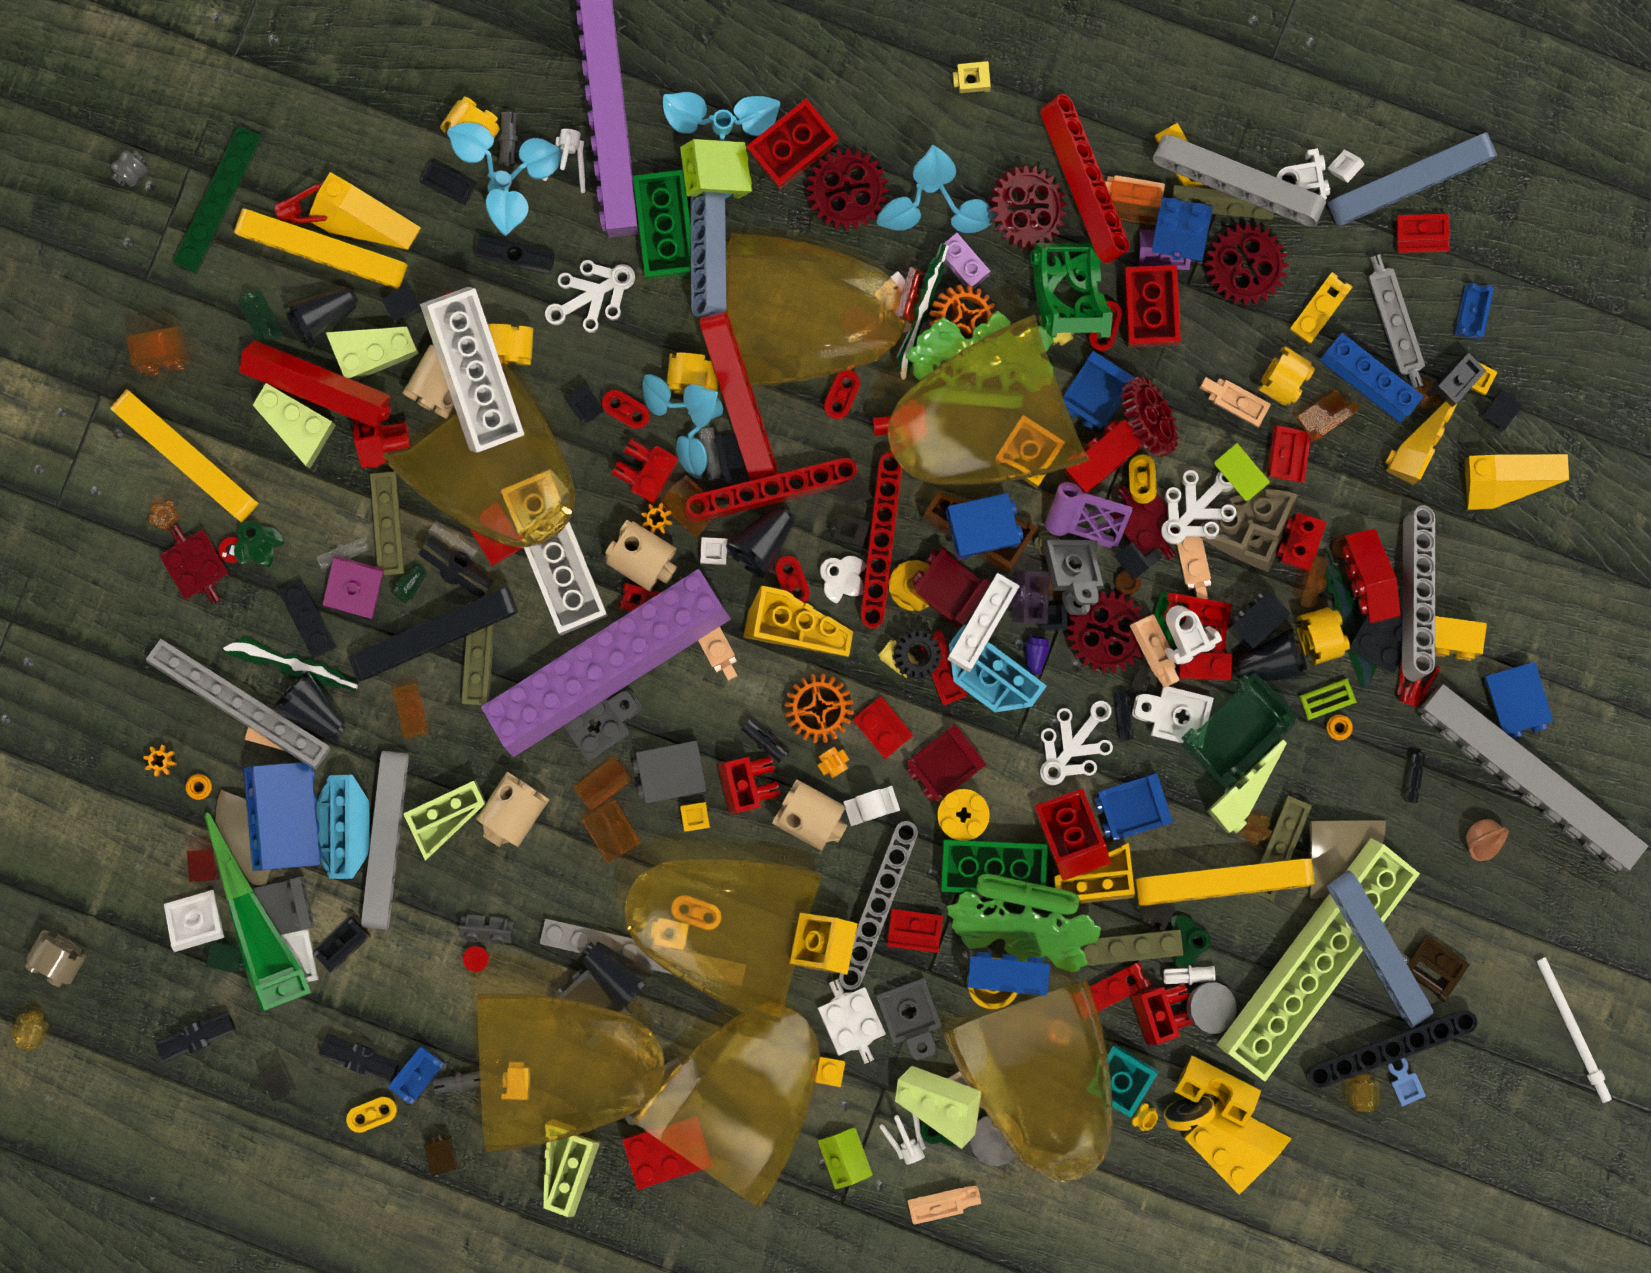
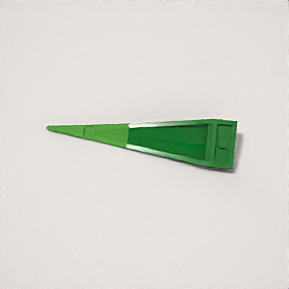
M206 813V824L250 988L254 991L261 1012L310 994L311 991L302 968L250 887L211 815Z

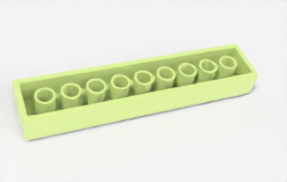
M1370 838L1346 870L1351 871L1356 876L1383 923L1420 874L1388 847ZM1330 893L1217 1044L1219 1048L1263 1081L1268 1079L1363 951Z

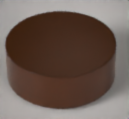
M1347 534L1339 535L1331 544L1333 556L1342 561H1345L1343 547L1346 546L1345 536Z
M1126 570L1117 575L1115 587L1120 594L1123 593L1125 594L1124 596H1131L1140 589V577L1133 580Z

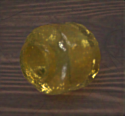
M30 1010L29 1013L18 1015L11 1032V1037L17 1047L33 1051L34 1048H39L43 1045L49 1029L48 1022L43 1019L44 1015Z
M1371 1074L1355 1076V1080L1347 1084L1348 1105L1355 1108V1112L1375 1111V1107L1381 1104L1380 1082L1371 1079Z

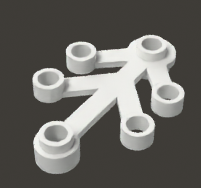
M590 260L583 261L580 265V271L584 276L595 274L607 278L606 281L600 284L572 277L569 273L560 274L558 284L561 288H575L586 292L562 306L559 304L548 306L545 311L547 321L552 325H560L565 321L566 315L591 302L588 316L583 321V327L588 333H594L599 327L597 319L604 294L613 288L611 304L606 307L605 314L608 319L617 320L621 315L619 307L624 290L629 289L635 282V273L630 266L620 264L610 269L595 265ZM584 265H592V271L584 272ZM621 273L627 275V280L624 282L618 280V276ZM563 277L570 278V283L568 285H563L561 283V279ZM616 308L618 310L617 315L610 316L608 314L609 309ZM554 311L561 313V317L558 320L551 318ZM590 320L596 323L593 329L586 327V323Z
M1188 470L1184 473L1182 483L1185 486L1186 513L1180 519L1178 502L1181 498V492L1175 487L1167 490L1165 500L1168 503V521L1163 524L1161 534L1165 541L1171 544H1179L1186 537L1214 539L1219 532V526L1215 522H1208L1204 527L1188 525L1193 520H1223L1230 522L1235 518L1236 509L1229 504L1223 506L1222 509H1205L1221 492H1229L1234 488L1230 482L1223 481L1222 476L1224 475L1221 472H1218L1215 484L1197 502L1196 484L1199 479L1198 474L1193 470ZM1192 476L1195 479V481L1188 482L1186 480V477ZM1175 493L1178 498L1171 499L1169 494ZM1230 510L1232 512V516H1226L1224 514V511ZM1208 527L1214 528L1215 533H1214V534L1208 533L1207 530H1206V528H1208ZM1170 528H1178L1179 533L1173 534Z
M1098 701L1092 705L1090 709L1091 716L1074 738H1072L1070 722L1072 712L1067 708H1062L1057 712L1056 717L1060 722L1063 752L1058 758H1056L1054 746L1056 732L1051 728L1042 731L1041 740L1045 745L1046 762L1041 766L1040 775L1045 783L1057 785L1064 780L1065 776L1085 774L1091 776L1097 771V765L1094 761L1087 760L1080 765H1066V763L1074 756L1091 754L1106 756L1112 752L1113 745L1108 740H1102L1096 744L1081 745L1099 722L1106 721L1110 717L1111 707L1107 702ZM1098 707L1105 709L1104 716L1100 717L1096 714ZM1062 711L1068 712L1069 719L1067 721L1060 719ZM1050 731L1053 733L1051 741L1044 739L1045 732ZM1102 743L1109 745L1110 749L1108 752L1104 753L1100 750ZM1091 763L1094 766L1093 772L1087 773L1084 770L1085 764ZM1054 767L1057 769L1058 774L1056 777L1049 776V768Z

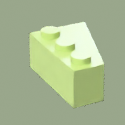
M407 327L326 333L343 376L354 381L419 355L412 334Z
M267 383L253 404L305 466L310 469L336 425Z
M476 780L404 813L425 861L486 804Z
M911 1066L898 1079L895 1102L962 1149L976 1132L981 1091Z
M546 1125L544 1209L566 1217H573L578 1208L600 1142L553 1125Z

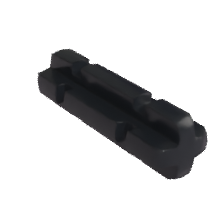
M1117 691L1114 695L1115 703L1118 704L1116 706L1118 727L1121 729L1119 737L1121 741L1133 740L1134 734L1133 729H1131L1130 705H1128V701H1130L1129 692Z
M1414 752L1410 756L1409 763H1411V767L1408 768L1407 791L1404 793L1405 802H1418L1419 793L1417 792L1421 786L1423 774L1421 767L1425 762L1424 754Z

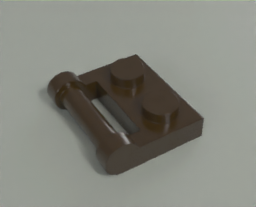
M1428 935L1424 937L1406 963L1416 981L1436 994L1437 999L1443 1003L1470 966L1468 962ZM1418 962H1421L1448 981L1444 987L1416 969L1415 967Z

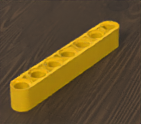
M241 209L233 232L243 238L395 289H400L408 266L399 260L247 209Z
M128 389L110 407L114 413L241 523L258 506L259 503Z
M1312 859L1281 861L1136 879L1139 906L1315 885Z

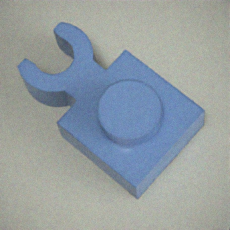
M1405 1058L1400 1059L1402 1063L1400 1070H1395L1392 1063L1387 1064L1389 1072L1397 1078V1080L1390 1083L1402 1107L1426 1096L1416 1073H1407L1408 1062Z

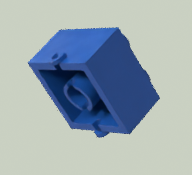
M1162 197L1151 252L1171 255L1174 260L1187 258L1202 261L1213 206Z

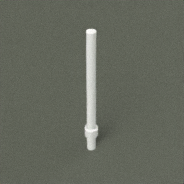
M1546 957L1537 960L1539 969L1589 1073L1587 1077L1591 1085L1595 1086L1602 1103L1610 1101L1612 1097L1604 1083L1605 1076L1602 1070H1598Z

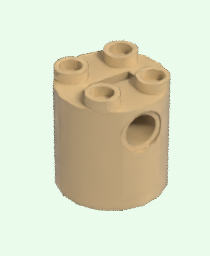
M429 345L402 394L414 401L418 398L417 404L427 410L435 408L434 412L447 419L454 407V403L435 347Z
M626 520L619 531L618 542L612 541L605 552L604 560L606 564L648 591H651L659 580L667 584L677 569V566L671 563L677 548L636 522ZM626 548H632L635 551H629Z
M506 772L476 817V820L483 825V837L498 847L509 842L519 847L550 799L538 791L536 792V790L522 780L519 781L518 778L509 772Z
M796 779L772 824L822 851L827 842L835 841L838 843L848 825L844 823L842 814L846 806Z

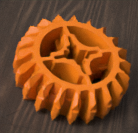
M958 285L955 291L950 287L946 289L947 295L944 293L938 295L941 302H933V307L938 311H931L929 313L931 317L936 318V320L929 322V325L932 326L941 318H945L946 311L951 304L953 316L950 322L955 323L960 321L959 319L962 316L973 315L965 323L956 324L963 336L966 335L967 339L973 337L976 319L981 316L982 323H988L989 318L994 314L990 312V309H993L995 304L987 305L986 301L990 297L985 295L981 298L982 290L979 288L973 293L971 285L966 286L965 290L962 285ZM959 299L970 301L978 309H967L964 303L961 304Z
M812 674V683L808 684L803 677L801 682L804 687L800 688L797 684H794L793 688L797 691V694L788 692L787 696L794 700L793 703L785 702V707L792 708L791 712L785 713V717H794L795 720L790 721L788 725L789 727L796 724L799 726L794 732L796 735L800 734L802 730L806 732L803 740L807 741L809 735L812 734L814 735L813 743H817L818 736L822 735L823 742L827 743V734L831 733L832 738L835 740L838 738L834 732L836 729L841 733L846 731L841 726L842 722L847 725L851 724V721L845 718V714H854L853 710L846 709V706L853 704V700L845 701L844 697L848 696L850 691L846 690L843 693L839 691L844 686L842 682L836 687L833 686L835 677L832 676L829 683H826L825 674H821L820 682H816V677ZM819 687L832 691L839 701H824L821 698ZM811 689L813 695L812 703L809 706L797 709L802 695ZM816 695L819 702H822V705H832V707L823 710L822 722L820 717L816 715L817 712H806V710H811L816 706ZM841 708V713L836 723L827 728L826 714ZM799 716H814L818 721L819 730L807 727L800 720Z

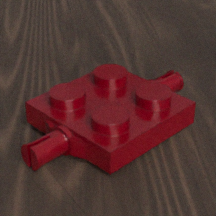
M1126 485L1120 487L1116 492L1124 500V505L1133 507L1123 533L1127 541L1134 543L1143 556L1158 549L1162 551L1168 561L1177 554L1161 534L1163 524L1168 521V507L1159 494L1156 493L1152 501L1142 504L1133 500ZM1117 512L1111 517L1115 520L1123 517L1124 514ZM1176 527L1170 528L1173 534L1179 531Z
M179 525L173 526L174 528H170L169 531L177 543L159 556L184 600H188L198 593L205 592L211 605L220 602L221 599L214 587L221 579L230 575L206 530H201L193 536L185 537Z

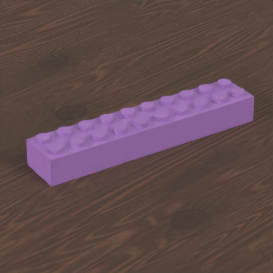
M576 0L577 6H581V10H576L580 31H584V35H579L582 55L587 57V60H582L585 81H589L590 84L585 86L588 106H592V110L588 111L589 125L591 126V131H595V136H591V144L594 156H598V161H594V170L597 181H601V186H597V196L600 206H604V211L599 212L601 227L603 231H607L609 238L639 234L613 0Z
M697 569L481 708L504 748L515 757L728 622L731 618L707 579Z

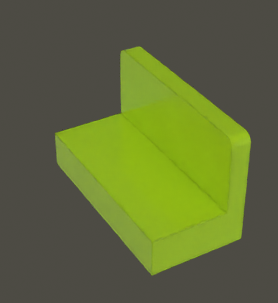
M1238 443L1214 463L1245 501H1249L1270 483Z
M855 1127L818 1140L835 1190L853 1185L872 1176V1171Z

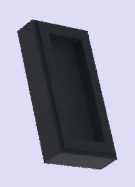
M432 159L420 180L421 184L464 206L467 205L477 186V182Z

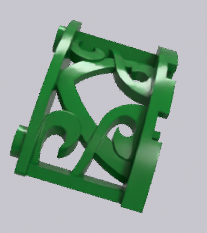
M1092 242L1034 243V250L1030 253V262L1034 266L1035 292L1043 330H1046L1050 337H1057V333H1097L1100 337H1111L1113 312L1108 307L1104 294H1099L1097 283L1101 282L1100 259L1095 252ZM1047 252H1061L1063 266L1061 267V262L1056 256L1052 259L1054 266H1048ZM1069 252H1082L1081 255L1070 260ZM1082 275L1083 281H1078L1076 276ZM1065 276L1075 290L1084 293V296L1077 300L1073 309L1062 303L1053 294L1056 286ZM1083 305L1087 307V309L1083 307L1082 311L1080 312V306Z

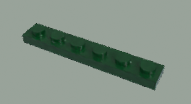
M238 125L172 262L173 264L196 275L198 274L263 138L261 135Z

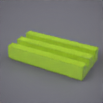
M1348 678L1299 696L1307 721L1357 703ZM1343 685L1346 689L1309 704L1306 700ZM1346 695L1350 699L1315 713H1311L1310 710L1313 707Z

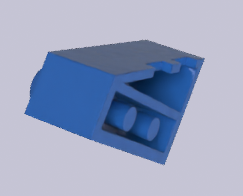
M977 951L976 956H970L968 988L1047 996L1050 964L1043 963V958L1028 957V961L1025 962L1017 961V955L1002 954V959L991 958L992 953Z

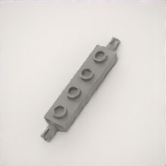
M1381 254L1373 256L1370 259L1375 272L1368 277L1399 375L1409 374L1412 388L1421 387L1423 384L1418 371L1425 366L1394 269L1384 268Z

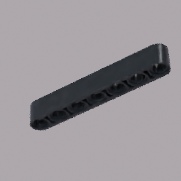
M504 588L354 653L348 659L357 681H364L517 614L518 610L509 588Z
M1455 1011L1414 1028L1313 1064L1307 1069L1306 1079L1314 1087L1325 1088L1470 1034L1477 1028V1017L1471 1011ZM1466 1014L1470 1018V1025L1466 1029H1461L1458 1025V1019ZM1442 1023L1446 1028V1034L1442 1038H1437L1434 1034V1028ZM1418 1032L1422 1037V1042L1418 1047H1413L1409 1039L1413 1033ZM1389 1042H1395L1398 1047L1397 1053L1393 1056L1387 1055L1385 1047ZM1365 1051H1371L1374 1056L1373 1062L1369 1065H1364L1361 1061V1055ZM1341 1060L1348 1061L1350 1066L1345 1074H1340L1337 1071V1064ZM1317 1069H1322L1325 1072V1079L1321 1083H1315L1312 1077L1313 1072Z

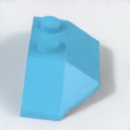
M965 624L950 642V653L966 627ZM989 642L985 645L970 672L951 662L953 682L995 713L1032 707L1047 687Z
M329 775L327 784L322 789L316 806V819L319 823L318 845L322 851L320 861L326 869L329 879H353L369 854V800L353 775Z

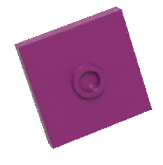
M335 555L323 605L372 619L385 569Z

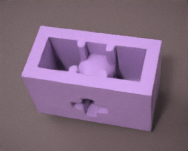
M958 233L944 243L949 246L945 257V264L965 287L971 285L974 289L989 277L990 270Z

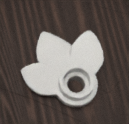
M846 556L841 560L828 558L823 561L820 566V575L825 581L824 593L826 597L832 602L838 603L843 594L848 596L862 595L864 593V585L859 574L867 567L866 563L855 556ZM832 566H835L837 573L832 576L829 570Z

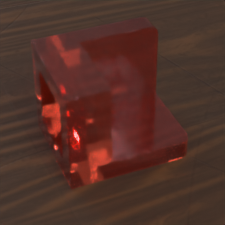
M212 849L187 851L189 882L219 880L218 870H215L214 851Z

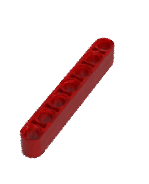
M1059 94L1041 108V116L1095 252L1102 262L1109 264L1129 250L1130 244L1075 106L1067 95Z
M726 311L700 318L702 333L750 481L777 475L776 461L730 318Z
M894 452L885 453L879 461L861 621L868 629L879 628L883 624L902 471V459ZM889 458L895 459L898 463L897 469L887 471L883 466L885 460ZM891 484L895 488V493L890 497L882 495L880 492L882 485ZM882 509H887L891 512L892 518L888 522H882L877 517L878 512ZM883 534L888 537L889 543L886 547L880 548L874 543L877 535ZM882 560L886 564V569L881 573L874 572L871 568L873 561ZM873 585L880 586L883 590L882 596L876 599L872 598L868 594L869 588ZM870 610L877 611L880 615V620L875 624H870L865 619L866 613Z
M841 458L696 494L687 500L684 515L690 522L698 523L847 486L856 476L857 465L852 459ZM838 468H847L850 471L851 476H841L838 472ZM814 474H823L826 478V482H816L814 479ZM789 480H798L802 488L793 489L789 485ZM767 485L774 486L777 494L768 495L764 487ZM743 491L749 492L752 495V500L748 502L743 501L739 493ZM719 497L724 498L728 506L725 508L718 507L715 499ZM690 505H701L703 512L700 514L693 513Z

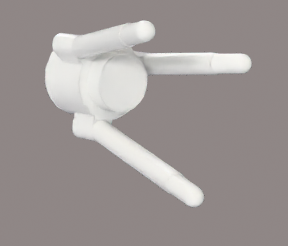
M561 129L560 137H556L555 146L563 152L560 169H565L568 153L574 154L577 150L580 191L585 193L584 141L580 140L581 133L579 131Z
M914 1114L912 1115L917 1142L915 1138L909 1140L898 1115L894 1119L904 1141L900 1144L901 1147L884 1124L879 1126L896 1150L899 1159L904 1158L906 1165L915 1163L925 1157L923 1150L926 1147L920 1134L919 1118Z

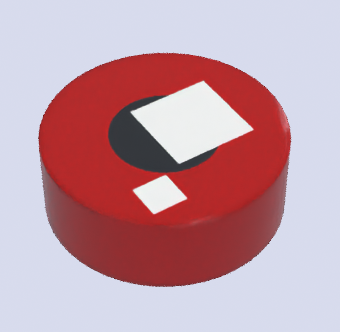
M228 537L219 546L221 558L228 563L238 562L234 555V547L239 541L238 538Z

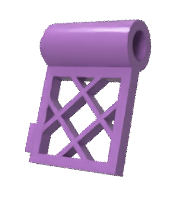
M1064 482L1057 489L1045 520V528L1054 535L1062 536L1071 533L1095 540L1098 545L1112 548V546L1118 547L1133 507L1083 493L1078 485ZM1085 503L1095 505L1099 510L1089 512L1085 507ZM1118 512L1124 514V516L1114 520L1109 513ZM1103 515L1107 522L1098 525L1094 518ZM1088 521L1091 527L1083 528L1077 526V524ZM1112 528L1116 536L1106 535L1103 530Z

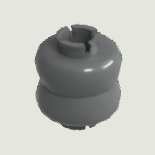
M124 150L120 154L119 159L115 160L110 166V169L114 172L111 177L122 187L126 183L133 187L137 184L139 178L147 173L148 168L144 165L147 160L136 150L133 153Z

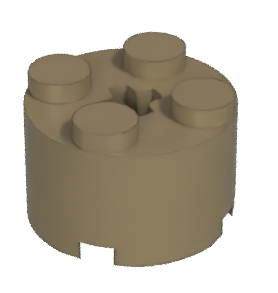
M41 931L26 957L27 963L25 968L33 973L38 974L40 972L47 976L46 980L54 986L60 987L62 983L71 984L87 957L86 953L81 955L82 949L60 935L52 938L49 936L50 931Z

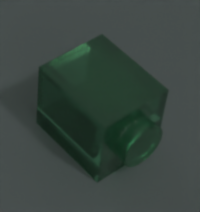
M212 941L206 967L235 974L240 973V969H245L240 947Z

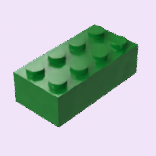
M683 170L633 176L646 282L691 276V221Z
M943 840L941 892L978 893L976 889L977 880L983 874H992L1046 886L1047 844Z

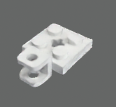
M1162 686L1160 697L1149 694L1136 696L1131 714L1138 720L1154 723L1151 736L1202 748L1214 698L1169 686L1165 688ZM1143 703L1148 705L1147 712H1144L1141 708ZM1181 709L1186 710L1185 715L1189 716V720L1183 721V724L1178 723V719L1175 718V714L1180 713Z

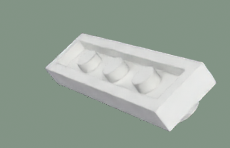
M999 573L996 574L947 660L968 672L972 670L1018 590L1019 585Z

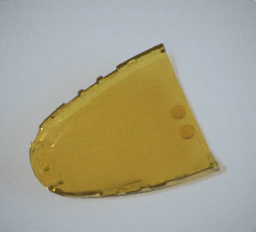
M731 233L726 251V312L730 318L751 387L781 385L782 383L796 381L803 382L812 378L827 377L834 373L849 371L882 358L890 348L898 343L906 323L905 300L897 284L879 268L848 255L805 242L764 235Z
M1035 315L1017 321L984 337L941 364L913 386L899 400L889 420L888 439L895 460L911 476L926 483L937 485H974L1009 482L1053 473L1089 461L1088 455H1086L1076 434L1046 354Z
M503 362L501 366L524 432L523 436L477 453L469 450L458 415L455 414L411 449L391 455L386 452L383 454V458L419 495L457 522L498 543L512 547H531L549 541L565 528L574 511L575 488L566 461L546 419L543 418L534 400L522 383Z
M717 858L682 859L662 862L643 872L631 886L625 904L627 929L635 944L643 953L686 984L727 1006L780 1025L787 993L795 969V965L790 964L799 915L800 913H811L823 874L787 865L749 860Z
M1087 980L1050 991L1047 996L1039 995L981 1016L943 1033L964 1081L971 1088L981 1091L979 1106L984 1108L992 1120L991 1124L993 1127L1000 1131L1007 1140L1006 1144L1031 1171H1036L1048 1177L1051 1181L1070 1182L1089 1175L1101 1164L1108 1152L1112 1138V1092L1103 1031Z
M511 993L477 994L481 1116L485 1152L536 1146L592 1131L638 1111L657 1093L664 1075L663 1051L655 1034L641 1021L632 1016L604 1007L557 997Z
M769 1004L749 1008L721 1026L709 1038L702 1041L691 1054L682 1059L680 1064L650 1094L634 1115L632 1121L735 1193L760 1208L784 1169L807 1115L820 1060L817 1037L809 1023L801 1015L787 1007Z

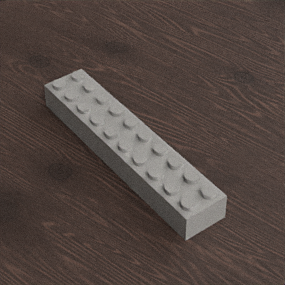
M1444 684L1436 686L1417 710L1422 714L1419 718L1430 727L1434 725L1441 729L1440 735L1451 743L1454 741L1462 746L1460 750L1471 759L1474 757L1482 762L1480 766L1491 775L1494 773L1498 774L1503 778L1501 783L1511 791L1515 789L1522 793L1521 799L1532 807L1537 806L1543 810L1542 815L1550 822L1555 823L1556 821L1564 826L1562 831L1572 839L1577 838L1583 841L1582 847L1592 855L1598 854L1605 859L1603 863L1611 870L1629 871L1648 848L1646 843Z

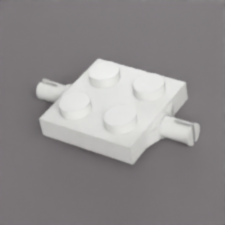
M839 979L830 982L829 985L835 998L817 1009L838 1056L850 1050H859L864 1064L874 1060L868 1045L873 1040L886 1035L866 988L863 987L854 992L844 993Z

